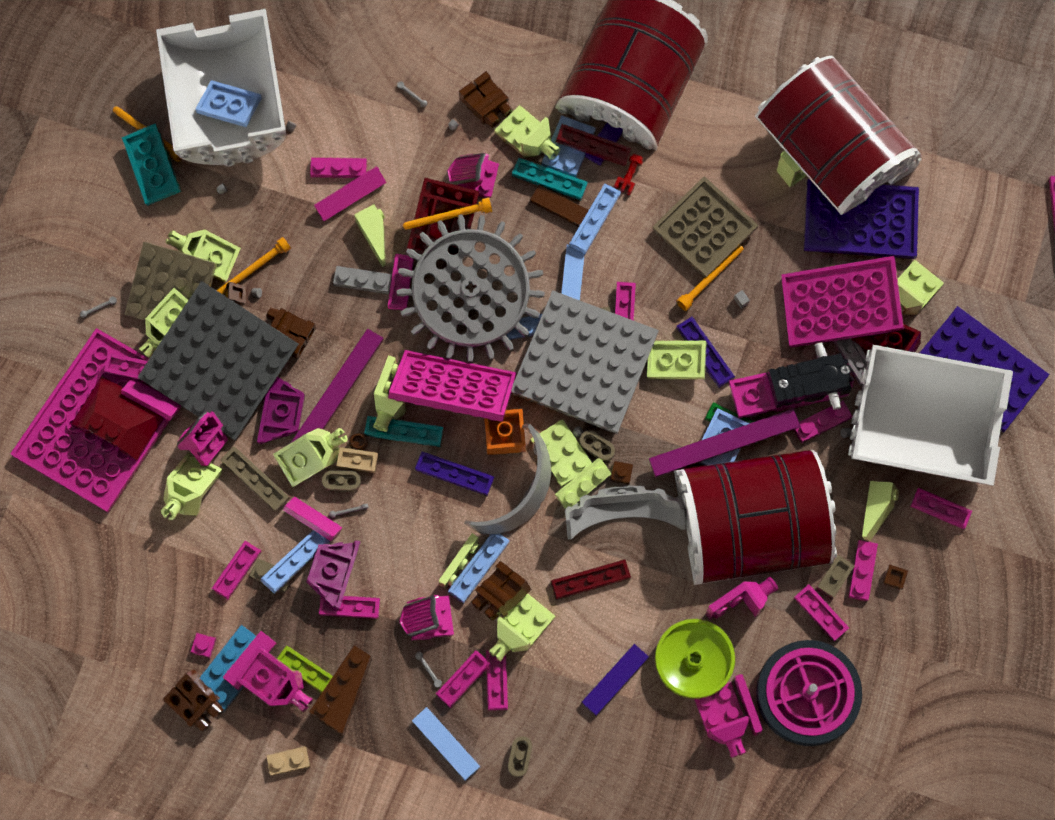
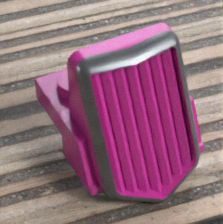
M486 153L461 155L453 161L447 170L449 183L477 190L480 197L490 199L499 164L488 160L489 154Z
M205 411L183 432L177 442V447L180 450H190L201 466H207L229 439L222 432L223 424L213 411L210 413Z
M432 595L407 601V604L402 609L399 621L406 635L411 637L412 640H426L433 637L454 635L449 596L439 597V595Z

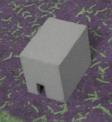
M743 290L734 295V300L741 309L749 304L750 299Z

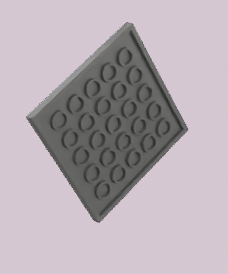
M201 281L138 375V378L198 417L205 411L209 413L213 411L223 424L222 432L236 441L299 344Z

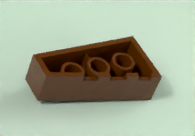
M354 645L309 711L312 717L343 737L345 736L355 704L360 695L359 693L372 662L371 656Z

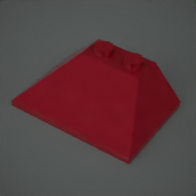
M424 177L414 220L476 205L479 191ZM475 213L463 215L465 229H471ZM458 217L442 221L448 233L459 230ZM438 222L412 228L407 249H412L422 255L428 246L422 242L419 234L423 232L428 235L432 242H435L442 237L438 229ZM450 246L448 252L451 255H456L459 249L456 246Z
M101 376L71 425L87 434L89 432L118 447L125 455L138 461L164 417L122 395L121 390L123 387Z

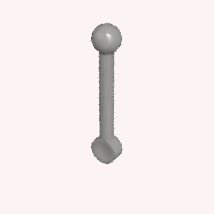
M400 81L397 83L398 89L406 91L420 102L422 107L427 106V101L420 99L406 88L404 82Z
M112 296L107 302L87 311H81L80 316L86 318L88 314L109 304L115 305L117 299Z
M363 504L342 511H330L329 517L335 518L337 515L369 509L368 504Z
M417 652L415 657L422 662L434 680V686L437 688L441 687V680L436 678L424 660L423 653Z

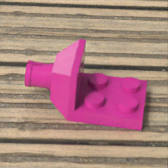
M768 577L760 584H757V582H743L709 605L705 614L709 620L714 617L717 620L726 613L725 611L728 607L731 606L733 609L743 600L756 618L765 605L768 596L774 591L776 592L778 586L771 577Z
M258 647L236 678L239 683L270 706L294 704L302 712H305L309 708L308 704L311 705L313 701L311 697H308L302 691L304 688L302 673L298 670H291L262 647Z
M731 682L727 683L719 692L712 696L694 699L708 738L722 745L726 744L731 758L737 757L738 754L739 756L745 754L746 750L743 747L741 738L744 735L749 718L748 716L744 717Z

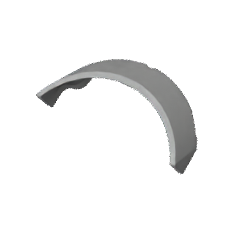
M523 424L522 428L531 433L534 438L533 451L537 455L535 478L519 505L508 514L484 522L465 521V525L480 534H499L521 526L537 512L541 502L546 497L551 478L550 456L543 438L531 424Z
M645 486L598 490L596 495L589 496L586 494L580 497V502L572 507L568 506L565 510L568 540L573 539L579 532L594 524L627 517L657 519L668 522L681 530L685 529L683 500L679 497L669 496L665 494V490L658 488L654 491L645 490Z

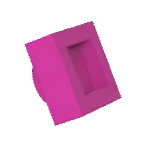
M196 633L191 653L211 658L217 639Z

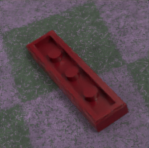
M561 124L555 141L624 167L631 151L630 147L565 124Z
M626 559L550 580L555 599L559 600L629 580L631 575Z

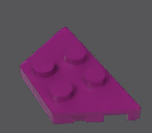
M279 377L276 378L265 396L257 444L267 443L298 433L300 428L305 394Z
M361 541L345 544L339 542L333 545L320 544L317 547L306 583L337 611L340 609Z

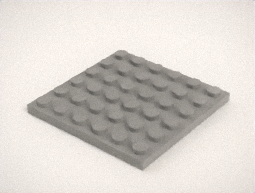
M552 290L513 383L511 394L618 434L659 330Z

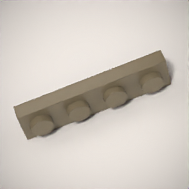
M235 446L220 459L224 465L275 512L290 499L286 493Z

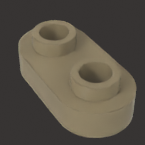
M585 431L581 434L580 446L582 449L597 459H602L603 462L610 461L614 457L615 447L612 443L593 431ZM590 439L593 443L588 445L585 441ZM607 450L609 453L607 455H603L602 451Z
M327 471L322 476V484L328 491L353 492L359 489L361 479L354 471ZM334 479L336 482L331 485L329 480ZM354 480L355 483L353 485H349L348 481Z
M520 736L512 744L508 770L514 777H522L528 771L532 743L527 737ZM520 744H524L526 746V749L524 751H520L518 749V746ZM520 764L522 769L517 771L514 769V766Z

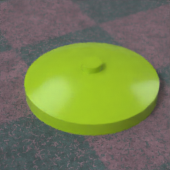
M687 619L672 625L662 635L656 648L655 664L660 679L672 692L685 698L701 699L716 694L728 683L735 666V652L731 640L720 627L702 619Z

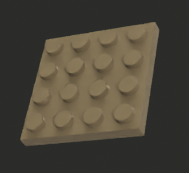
M704 176L652 229L699 273L707 277L758 228V224Z
M146 241L143 242L124 315L145 321V318L173 288L189 300L201 281L211 287L217 263Z

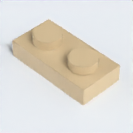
M340 447L336 466L337 468L375 473L378 453Z
M306 746L266 755L270 776L310 767Z

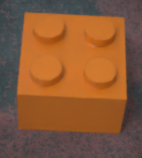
M522 409L506 410L503 422L484 418L487 455L526 452L525 432L522 428L524 424Z

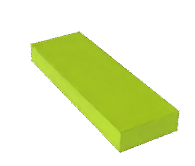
M287 645L277 658L291 670L300 671L302 673V680L320 693L323 692L333 677Z

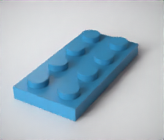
M242 625L200 677L204 684L221 698L218 703L224 709L223 713L244 687L242 686L238 691L223 679V676L256 637V635Z

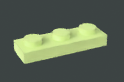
M598 458L560 489L555 496L565 509L568 506L572 507L580 501V497L591 492L609 477L611 472L602 459Z
M473 533L439 579V585L444 589L448 585L452 586L454 584L459 569L463 570L466 567L468 556L477 551L479 539Z

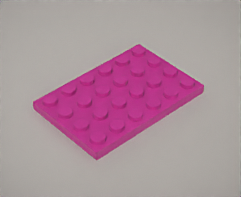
M894 256L781 274L790 348L904 330Z
M405 350L389 390L388 398L503 422L516 378V372Z

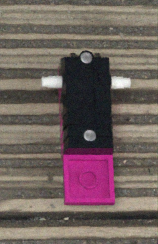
M823 343L815 344V351L818 359L796 363L795 365L791 364L786 367L767 370L766 373L730 380L729 386L738 418L770 411L779 412L830 400L833 410L841 408L839 398L849 396L854 383V378L850 376L851 366L848 365L849 361L843 359L841 353L827 356Z

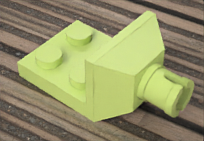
M520 105L495 129V134L523 157L538 156L542 152L549 159L553 160L560 152V148L551 141L549 119L545 117L540 122Z
M205 229L189 233L185 236L171 230L167 236L169 239L167 238L165 242L178 249L177 251L217 263L214 277L222 282L228 280L241 249Z
M916 260L898 278L903 315H917L944 284V282Z
M175 288L145 318L146 335L149 338L139 350L149 359L188 302Z
M389 355L374 392L377 418L373 427L384 432L388 431V426L392 419L396 420L406 413L404 401L388 398L389 390L398 369L396 358Z
M317 428L273 454L292 487L337 462L338 446L347 442V435L338 438V436L345 433L341 428H338L331 434L328 431Z
M188 452L167 477L163 497L166 506L161 510L162 515L167 518L171 513L168 520H174L178 513L198 515L202 497L221 475L222 469L212 463H209L207 466H201L194 455Z
M527 594L513 609L508 611L505 618L499 617L497 619L498 641L489 650L492 656L496 655V659L502 661L503 657L510 650L512 652L529 650L555 619V615Z

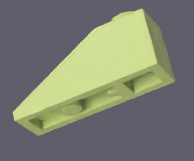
M373 204L354 214L357 225L383 267L386 265L383 222L385 216L382 210H377Z
M870 481L862 533L863 539L867 542L873 539L894 508L895 501H898L899 490L892 482Z

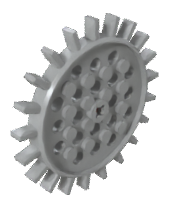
M458 215L457 223L459 230L451 233L447 232L445 224L440 220L438 221V229L442 237L435 242H432L427 234L423 232L419 234L422 242L428 246L422 255L412 249H407L406 254L418 261L415 270L411 271L405 268H399L398 274L412 278V288L397 290V296H412L414 303L413 307L405 308L401 311V315L405 317L417 313L422 322L411 331L413 336L419 334L426 327L434 334L428 341L427 349L431 350L435 347L439 339L449 343L446 351L447 359H451L455 346L467 347V361L472 363L474 358L473 347L485 346L486 354L492 360L494 359L492 343L501 339L505 347L511 351L514 347L507 337L508 333L516 329L523 336L527 337L529 335L527 328L519 323L523 314L529 315L532 318H539L540 313L528 308L527 303L529 297L543 298L545 295L543 291L530 290L529 279L543 276V270L527 272L524 262L532 259L536 252L533 250L520 256L514 247L521 242L523 235L521 233L516 235L510 243L502 239L500 235L505 227V222L503 221L497 226L496 232L492 234L483 231L485 224L484 215H480L478 219L477 230L465 229V219L463 215ZM477 243H482L485 246V250L477 252L474 246ZM456 246L459 252L456 255H451L448 252V248ZM497 255L500 258V262L492 264L489 261V257ZM464 258H471L473 265L470 267L464 266L462 263ZM444 260L447 266L445 269L440 270L436 267V262ZM512 267L515 273L512 276H507L504 273V269ZM479 270H486L488 276L485 279L479 278L477 275ZM453 272L461 274L459 281L455 282L451 279L450 276ZM426 275L434 276L435 281L432 284L425 283L424 277ZM499 281L502 283L503 288L496 291L492 288V283ZM468 284H472V287H476V289H473L472 293H470L468 289H465L468 288ZM445 286L450 292L447 296H441L438 292L439 288ZM509 293L516 294L517 301L510 303L507 300V295ZM488 296L491 302L489 305H482L480 298ZM460 298L464 301V306L456 308L453 305V301ZM435 301L438 307L436 310L430 311L426 307L427 303ZM503 308L506 314L503 317H497L495 310ZM471 310L478 312L479 317L476 320H471L468 317V313ZM444 313H449L452 316V320L445 323L442 321L441 316ZM484 323H492L494 329L491 332L484 331ZM464 325L467 328V332L460 335L456 332V327Z

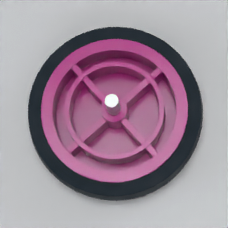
M802 640L783 646L767 659L758 676L756 698L764 721L775 734L793 744L818 746L840 738L854 724L861 708L862 685L855 666L843 652L824 642Z

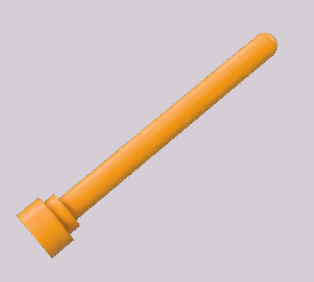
M117 106L113 108V112L137 130L146 128L145 125ZM163 139L170 157L176 162L181 161L182 159L174 152L173 145Z
M485 198L476 205L404 222L403 228L407 230L479 211L481 213L485 212V214L491 213L493 211L490 199Z
M281 237L276 241L277 244H275L272 250L227 283H240L279 253H287L291 250L290 245ZM226 284L216 291L224 295L226 293Z
M740 245L689 294L681 295L676 300L677 305L682 310L687 311L692 306L693 299L743 251V246Z

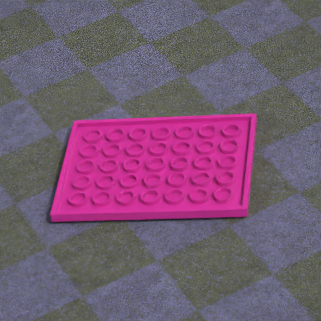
M96 328L10 455L109 513L170 420L163 419L138 461L125 455L118 447L90 432L87 434L71 425L101 376L123 388L132 379L104 372L108 353L145 361L149 360L146 356ZM135 379V380L141 382L142 384H144V385H146V386L152 388L153 390L159 392L158 390H156L155 388H153V387L150 386L149 384L145 383L144 381Z

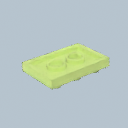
M655 341L648 357L647 378L705 380L706 341Z
M563 419L539 433L548 449L551 473L561 488L592 464ZM533 437L530 439L532 444L534 443Z

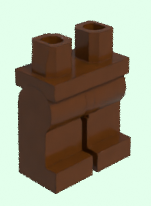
M485 71L473 80L474 84L470 82L459 91V99L480 119L483 125L487 123L493 128L499 123L497 114L501 112L504 117H508L513 112V109L509 104V97L504 94L493 82L489 73Z
M270 307L266 314V318L273 321L270 326L299 344L292 354V357L299 359L306 347V343L309 342L316 330L315 323L299 318L283 308L277 310Z
M499 561L495 566L497 569L493 574L484 580L481 586L475 589L477 595L471 602L479 611L486 605H489L484 613L491 621H494L500 615L505 618L508 611L513 609L532 590L523 577L515 571L513 572L502 561Z
M193 669L186 672L162 700L186 721L189 727L195 725L199 730L205 731L212 723L205 715L209 713L213 718H216L224 709L218 703L221 698L204 684L198 677L199 674Z

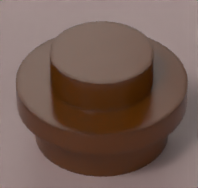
M362 433L353 434L349 439V446L351 449L364 451L368 447V439Z

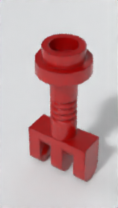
M633 154L629 157L628 161L631 164L625 177L621 178L618 176L613 188L618 189L619 184H621L620 191L624 193L626 187H629L627 195L631 196L635 187V183L631 182L637 166H642L643 157L638 154Z

